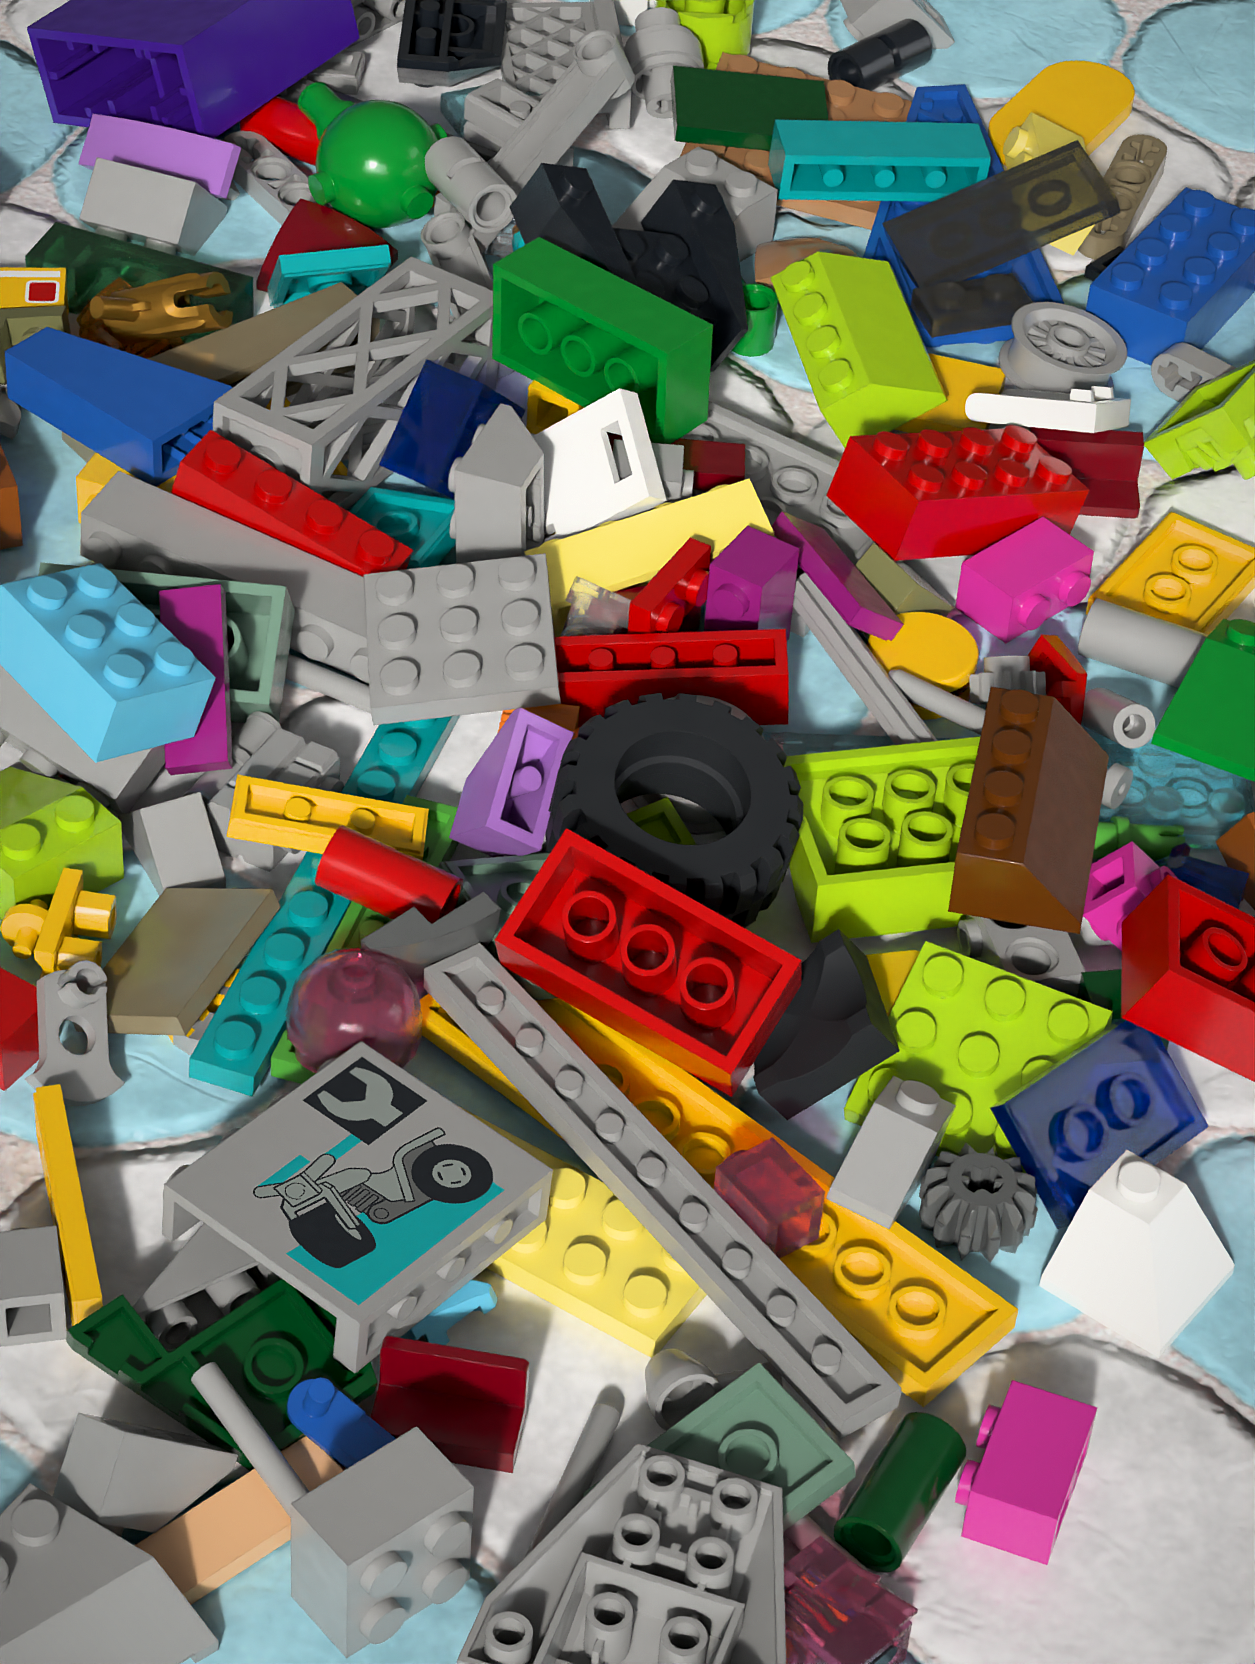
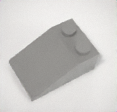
M698 146L665 165L612 225L613 228L644 231L640 222L673 179L715 184L735 225L739 262L755 254L759 244L773 241L778 189L757 179L753 174L724 161L713 152Z

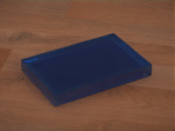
M1123 1018L990 1108L1016 1156L1020 1157L1021 1165L1026 1174L1035 1177L1037 1193L1057 1229L1068 1227L1071 1224L1089 1189L1126 1150L1155 1166L1209 1127L1160 1037Z

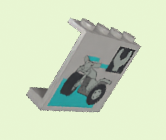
M360 1041L337 1059L331 1058L320 1066L315 1075L290 1093H282L277 1096L264 1112L242 1128H235L229 1131L217 1146L191 1165L186 1164L179 1167L169 1177L167 1182L164 1183L162 1235L173 1242L200 1221L208 1225L334 1315L337 1319L333 1358L353 1373H357L380 1354L384 1337L393 1336L400 1338L546 1220L553 1169Z

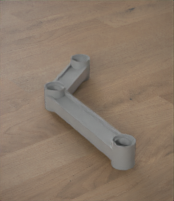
M608 29L594 30L585 34L576 42L573 47L575 60L489 162V166L514 190L516 196L519 195L541 163L556 164L608 100L620 97L632 87L635 75L613 31ZM454 206L450 211L440 213L431 218L421 230V239L428 251L433 266L493 291V276L483 252L501 230L494 233L477 231ZM454 303L450 304L455 320L468 310ZM476 330L464 338V340L475 341ZM498 362L497 378L505 377L514 372V370Z

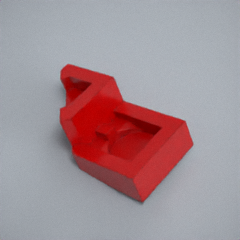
M1041 634L1027 655L1030 656V671L1045 672L1046 696L1055 697L1081 725L1087 672L1057 635Z

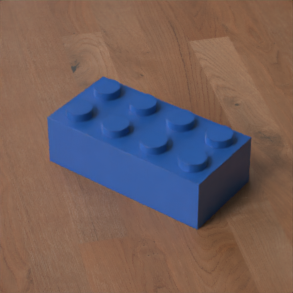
M1186 187L1090 284L1086 311L1106 322L1120 335L1126 345L1128 357L1150 366L1156 357L1175 343H1187L1202 350L1255 292V210L1240 208L1216 199L1208 192Z

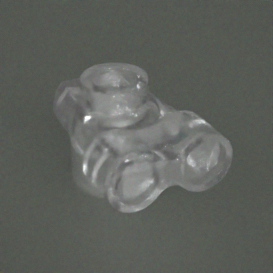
M576 576L565 599L566 602L571 604L561 636H583L585 634L615 635L619 634L622 628L628 629L629 606L632 600Z

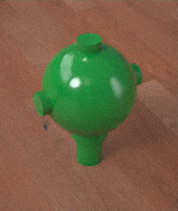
M323 82L312 83L302 91L298 99V108L316 126L319 140L316 152V173L308 177L310 193L319 205L330 203L336 211L356 220L362 225L369 228L382 229L399 226L412 219H419L430 211L438 189L427 177L425 155L435 142L448 137L441 125L437 123L429 125L416 111L398 102L375 99L355 103L341 100Z

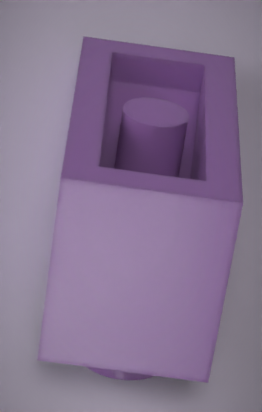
M517 708L513 710L466 778L449 838L491 857L524 856L540 851L551 813L548 810L562 755L569 741L572 740L574 732L525 709Z

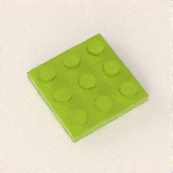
M925 941L888 1016L900 1051L859 1076L844 1107L845 1120L862 1126L873 1103L893 1076L904 1081L912 1080L924 1083L933 1088L941 1099L956 1105L936 1156L939 1157L941 1151L958 1156L965 1143L969 1144L977 1153H987L995 1145L998 1157L1002 1160L1020 1157L1023 1173L1035 1177V1186L1037 1188L1110 1029L1113 1011Z

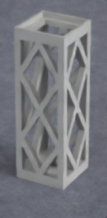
M411 256L215 400L213 431L347 510L370 487H376L496 390L498 362L492 359L493 291ZM438 302L437 329L413 334L415 307ZM451 303L468 309L449 324ZM372 317L387 320L375 340L370 342ZM476 330L475 341L464 340V338ZM358 333L357 345L350 346ZM328 342H330L325 351L316 352L324 345H326ZM451 352L468 355L461 368L446 362ZM355 365V371L352 375L333 372L335 368ZM287 381L304 383L289 407H284ZM443 382L450 385L444 395ZM431 385L430 410L417 408ZM324 386L339 388L326 399L315 401ZM405 390L397 405L382 403L396 391ZM271 400V409L269 410L266 406ZM368 417L386 420V422L364 426ZM405 437L393 446L397 438ZM371 444L361 460L362 445ZM348 448H350L347 476L332 474Z

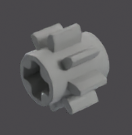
M1030 656L984 658V673L971 674L969 677L970 703L985 704V709L991 686L1010 690L1021 689L1034 694L1046 695L1045 672L1030 671Z

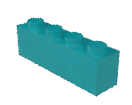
M775 120L768 166L774 187L778 189L777 197L779 200L982 202L991 156L978 123Z

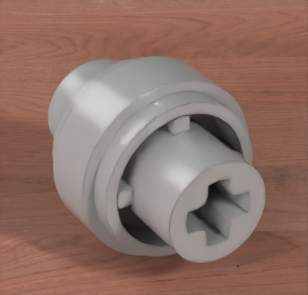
M665 7L651 8L643 11L636 17V32L629 37L624 47L626 58L635 75L632 92L637 97L645 100L646 110L651 116L664 119L673 118L670 83L673 66L704 69L701 43L686 27L680 25L679 14L675 10Z

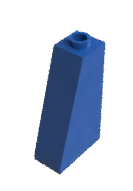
M50 327L42 329L4 351L7 394L10 400L130 474L155 487L175 476L180 461L210 430H213L214 401L233 388L227 384Z

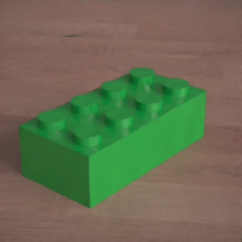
M537 237L493 264V360L531 380L541 383L584 408L619 388L637 393L649 438L653 443L671 444L708 420L713 324L541 237Z

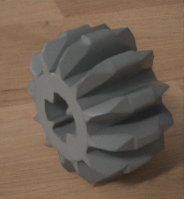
M967 1143L958 1153V1156L941 1151L938 1160L934 1163V1167L927 1169L926 1176L921 1181L919 1197L921 1198L919 1211L921 1228L933 1231L936 1248L955 1245L958 1248L961 1261L971 1251L980 1252L990 1263L999 1252V1249L1015 1254L1018 1246L1023 1242V1237L1029 1236L1030 1228H1033L1035 1225L1038 1208L1035 1206L1037 1194L1035 1177L1023 1173L1020 1157L1004 1160L999 1158L995 1145L987 1153H977Z

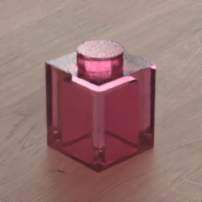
M773 1137L749 1150L734 1152L716 1166L714 1190L779 1259L819 1238L825 1191Z

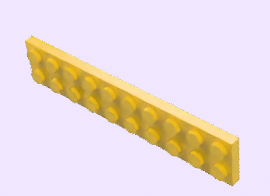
M429 993L409 1007L410 1027L564 1140ZM559 998L535 1000L902 1388L901 1391L923 1408L1015 1328L1018 1309L896 1221L890 1229H887L827 1200L826 1196L835 1179L832 1175L688 1072Z

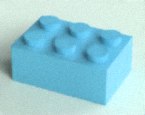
M101 563L0 585V665L95 763L194 737L216 677Z

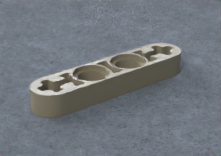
M1133 135L1127 137L1122 142L1096 190L1102 215L1078 248L1081 254L1097 260L1118 246L1125 248L1163 175L1167 154V146L1163 141L1149 135Z

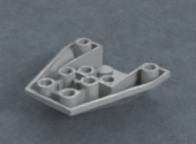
M637 1443L488 1594L459 1654L457 1664H786L782 1488Z

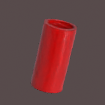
M275 96L240 121V131H251L260 134L282 154L312 166L316 165V152L319 144L316 126L300 111L297 103Z
M341 825L333 834L322 855L316 872L315 884L392 920L415 907L433 924L455 909L462 890L463 879L414 856L403 854L396 848L345 825Z

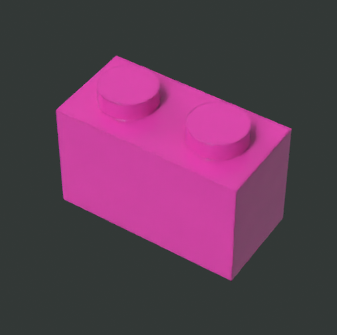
M1041 517L962 562L955 608L1006 644L1028 630L1037 629L1045 620L1067 607L1076 606L1086 597L1091 586V579L1089 577L1094 551L1046 518Z
M1012 1380L1002 1408L989 1404L986 1409L976 1447L985 1449L981 1463L968 1459L960 1478L955 1503L967 1506L961 1537L1048 1565L1087 1455L1098 1407Z

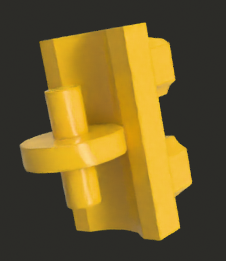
M63 867L49 909L47 904L39 899L31 900L29 904L12 906L5 912L0 931L4 940L13 947L12 952L16 957L28 959L34 954V959L42 968L40 978L55 971L68 970L70 966L78 961L88 960L101 967L102 942L77 937L78 935L111 939L117 920L116 896L84 891L83 870Z

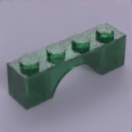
M55 222L25 255L26 268H66L69 313L75 315L90 309V302L95 296L110 297L112 292L143 286L150 282L187 273L203 274L215 271L222 273L226 278L231 294L213 298H201L190 294L191 306L186 307L210 304L214 306L216 312L231 311L233 312L231 325L254 317L253 277L62 223ZM219 330L177 337L175 342L183 345Z

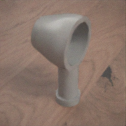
M679 1349L663 1350L653 1356L645 1368L646 1397L651 1414L658 1425L667 1431L749 1369L713 1374L705 1364ZM769 1362L761 1363L783 1387L782 1376Z

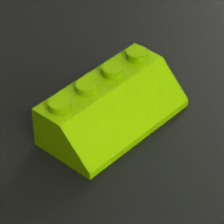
M817 251L801 261L790 264L783 271L770 277L819 409L844 448L850 436L876 435L881 431L890 432L948 401L896 275L888 261Z

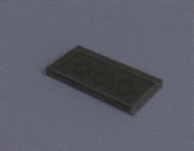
M1076 140L886 221L882 225L886 238L923 298L1118 215L1121 212L1117 197L1079 141Z

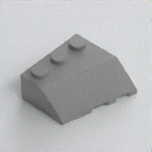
M31 1483L0 1514V1664H181L189 1658L196 1664L219 1650L218 1639L157 1560L150 1554Z

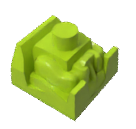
M1255 360L1195 387L1144 441L1146 449L1172 480L1191 472L1194 468L1201 467L1206 471L1212 468L1216 472L1234 464L1244 480L1255 476Z

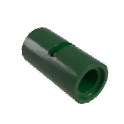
M912 1412L902 1417L834 1526L835 1540L867 1569L886 1573L895 1571L900 1567L966 1457V1446L959 1433L944 1420L928 1413Z

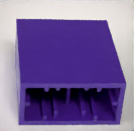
M69 0L27 27L53 123L89 128L92 115L98 114L164 126L213 139L360 39L351 0Z

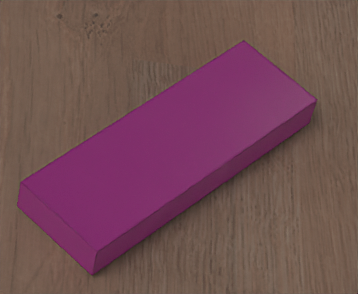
M781 511L771 526L777 539L800 548L799 566L844 621L851 627L883 640L892 641L904 624L829 534L819 526Z
M221 584L159 591L160 622L216 677L194 737L165 744V769L170 775L233 769L226 592Z

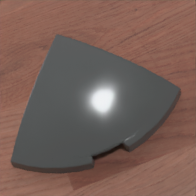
M482 892L431 924L413 907L361 939L363 959L367 966L385 982L395 981L406 983L407 985L423 982L424 968L478 943L487 948L495 935L501 908L485 892Z

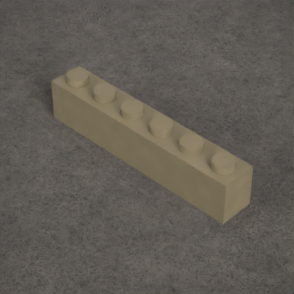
M340 282L148 359L234 387L358 295ZM372 317L370 342H373L380 332V319ZM358 333L350 346L357 345ZM328 342L326 345H324L316 352L325 351L330 342ZM355 365L335 368L333 372L344 374L354 370ZM287 381L285 397L298 393L304 383ZM62 432V440L87 463L95 454V451Z

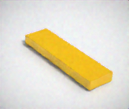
M56 1084L36 1087V1092L33 1093L36 1137L53 1226H57L62 1276L71 1324L74 1326L102 1308L103 1303L61 1085Z

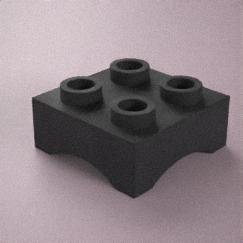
M839 929L820 940L815 950L802 962L801 986L754 1061L753 1078L758 1094L786 1120L799 1114L900 1051L867 956Z

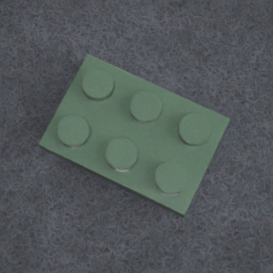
M759 1362L647 1445L661 1451L781 1487L783 1498V1532L856 1477L854 1461ZM598 1481L596 1484H594L592 1487H590L588 1490H586L584 1493H582V1494H583V1498H584L600 1481Z

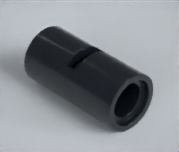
M904 19L833 53L828 61L829 79L843 80L855 87L872 91L927 64L932 54L930 37L926 29L918 21Z

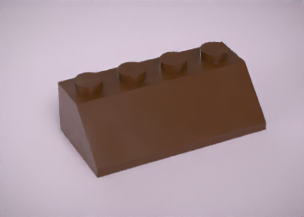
M992 686L990 688L956 852L948 912L1080 934L1109 755L1055 697L1034 694L1021 689L1010 690Z

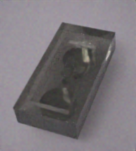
M1013 273L1004 275L992 274L985 278L960 282H941L934 286L915 288L912 292L911 308L930 337L933 338L1011 325L1015 312L1019 308L1033 302Z

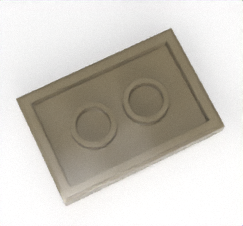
M166 888L103 968L107 977L105 983L107 987L108 1033L186 1036L281 906L273 889ZM72 1022L77 1032H85L80 1025Z

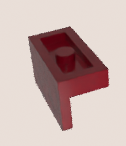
M1038 427L1029 428V431L1036 436L1037 443L1052 457L1068 464L1072 469L1071 474L1090 490L1079 515L1138 518L1140 511L1138 477L1144 450L1143 432L1108 430L1089 433Z
M386 1336L383 1339L380 1350V1384L370 1418L395 1438L417 1427L451 1463L513 1473L527 1413L529 1362L518 1357Z

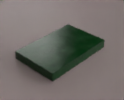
M673 66L670 83L674 141L770 151L775 120L829 121L824 81Z

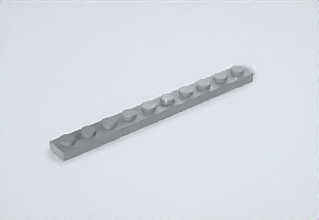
M481 943L424 968V989L840 1440L899 1407L902 1388Z

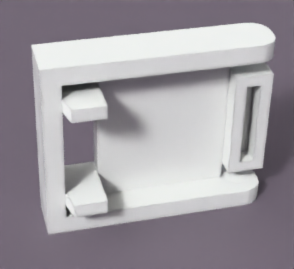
M1091 386V390L1073 388L1071 393L1012 388L1006 389L1001 394H971L966 400L965 412L970 420L976 422L1096 433L1129 427L1131 399L1114 398L1113 387Z
M619 388L533 436L544 452V534L551 535L556 532V534L545 539L544 542L552 539H564L594 529L604 522L629 518L644 513L667 501L639 397L635 392ZM607 432L622 435L632 475L621 481Z

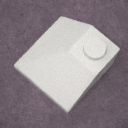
M1126 1150L1089 1189L1042 1274L1039 1286L1159 1358L1231 1277L1235 1264L1187 1184Z

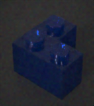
M426 359L379 465L407 480L455 500V493L450 492L448 488L450 470L457 457L463 458L472 445L478 426L488 422L500 403L512 406L521 421L526 409L487 385Z

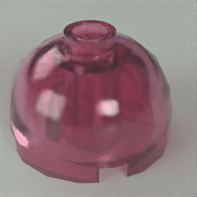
M360 947L335 949L317 957L296 978L286 1008L285 1030L287 1041L289 1039L294 1045L296 1059L303 1067L316 1073L327 1060L331 1058L337 1059L362 1041L403 1068L416 1055L422 1037L423 1017L417 986L396 960Z

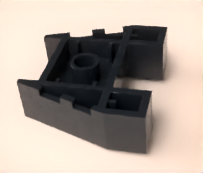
M541 163L509 208L525 245L537 237H541L713 324L710 372L716 370L748 331L735 225L715 184L673 179L640 222L644 231L612 227L586 168Z

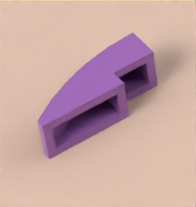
M93 114L78 164L93 170L96 158L99 157L198 183L213 196L227 199L241 147L173 128Z

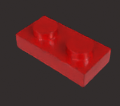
M691 537L630 602L627 634L678 632L683 618L694 606L701 607L706 602L711 556L710 545Z

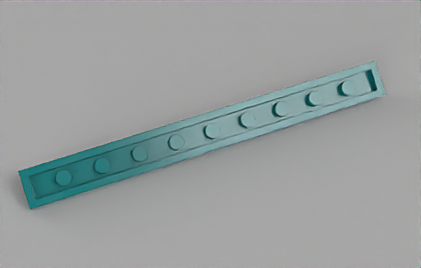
M460 715L379 725L341 793L399 804L403 803L406 795L416 797ZM306 852L279 900L280 909L256 940L190 1056V1078L252 1097L255 1094L271 1064V1056L351 903L350 900L315 884L316 872L323 854Z

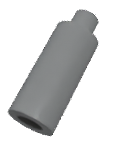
M1094 688L1085 693L1081 723L1086 728L1130 749L1142 747L1150 741L1155 731V718L1147 707L1106 688Z

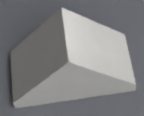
M200 792L118 816V819L121 821L123 834L159 896L166 888H226V877Z

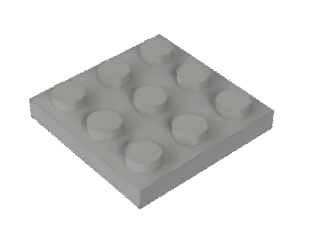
M546 553L363 574L369 697L373 725L561 704Z

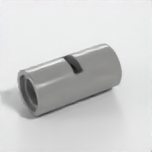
M449 136L438 140L430 147L425 155V170L428 179L474 229L482 233H494L503 229L512 221L514 217L509 207L517 197L514 190L464 139Z
M1097 598L1085 619L1078 643V655L1179 688L1208 634Z

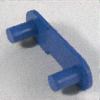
M326 1378L305 1380L296 1385L289 1395L287 1414L291 1423L346 1469L396 1439L365 1414L364 1410L334 1387Z

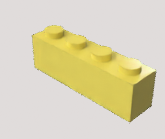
M749 478L731 485L716 486L706 493L675 503H663L650 511L629 518L604 522L594 529L564 539L546 541L539 547L524 551V554L526 556L546 553L554 637L567 636L584 630L586 599L588 596L646 586L690 537L711 546V563L747 526L773 537L774 531Z

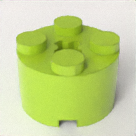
M655 0V8L665 7L675 10L679 14L680 25L689 29L699 40L702 48L704 69H707L709 62L718 64L722 52L731 55L749 54L755 0Z

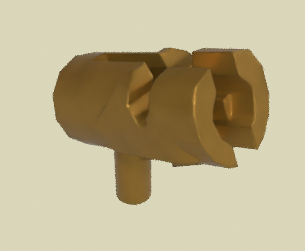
M215 271L203 274L187 273L150 282L143 286L112 292L110 297L95 296L90 302L91 316L95 319H103L107 332L124 346L225 329L232 324L233 312L228 310L216 312L214 306L210 304L186 307L191 306L190 294L201 298H213L231 294L226 278L222 273Z

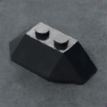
M405 0L397 56L399 83H411L424 88L434 86L450 87L500 66L507 1Z

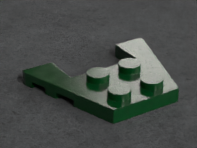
M283 1279L278 1280L172 1352L165 1350L123 1294L69 1328L66 1335V1342L73 1351L208 1443L237 1454L236 1462L249 1471L255 1468L191 1381L193 1374L202 1366L211 1362H215L280 1452L305 1437L291 1423L287 1414V1401L296 1385L309 1379L326 1378L334 1387L358 1405L374 1394L378 1383L371 1362L366 1364L357 1373H353L333 1358L337 1318Z

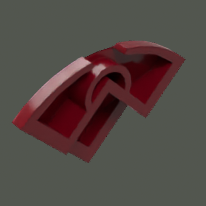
M300 198L285 219L268 251L256 280V290L268 292L267 288L279 255L388 245L391 258L389 268H391L398 260V250L381 236L356 220L336 210Z

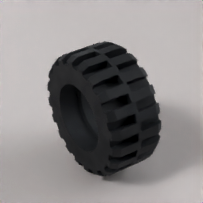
M662 693L639 696L638 704L631 705L628 699L607 707L604 718L600 714L591 717L579 728L577 738L569 741L562 755L548 810L551 813L545 833L547 851L551 853L567 828L743 928L755 922L758 913L767 910L778 894L781 882L784 881L803 820V802L798 796L801 786L796 771L791 766L784 767L787 755L773 738L766 741L762 737L764 729L748 716L740 720L731 715L732 708L716 700H714L712 706L696 702L697 695L678 693L676 699H663ZM647 794L678 796L690 800L708 811L719 822L727 836L699 845H682L667 842L648 834L638 827L627 816L620 804L631 798Z

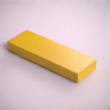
M237 774L226 837L323 854L336 830L341 825H345L394 847L403 854H409L422 860L429 809Z

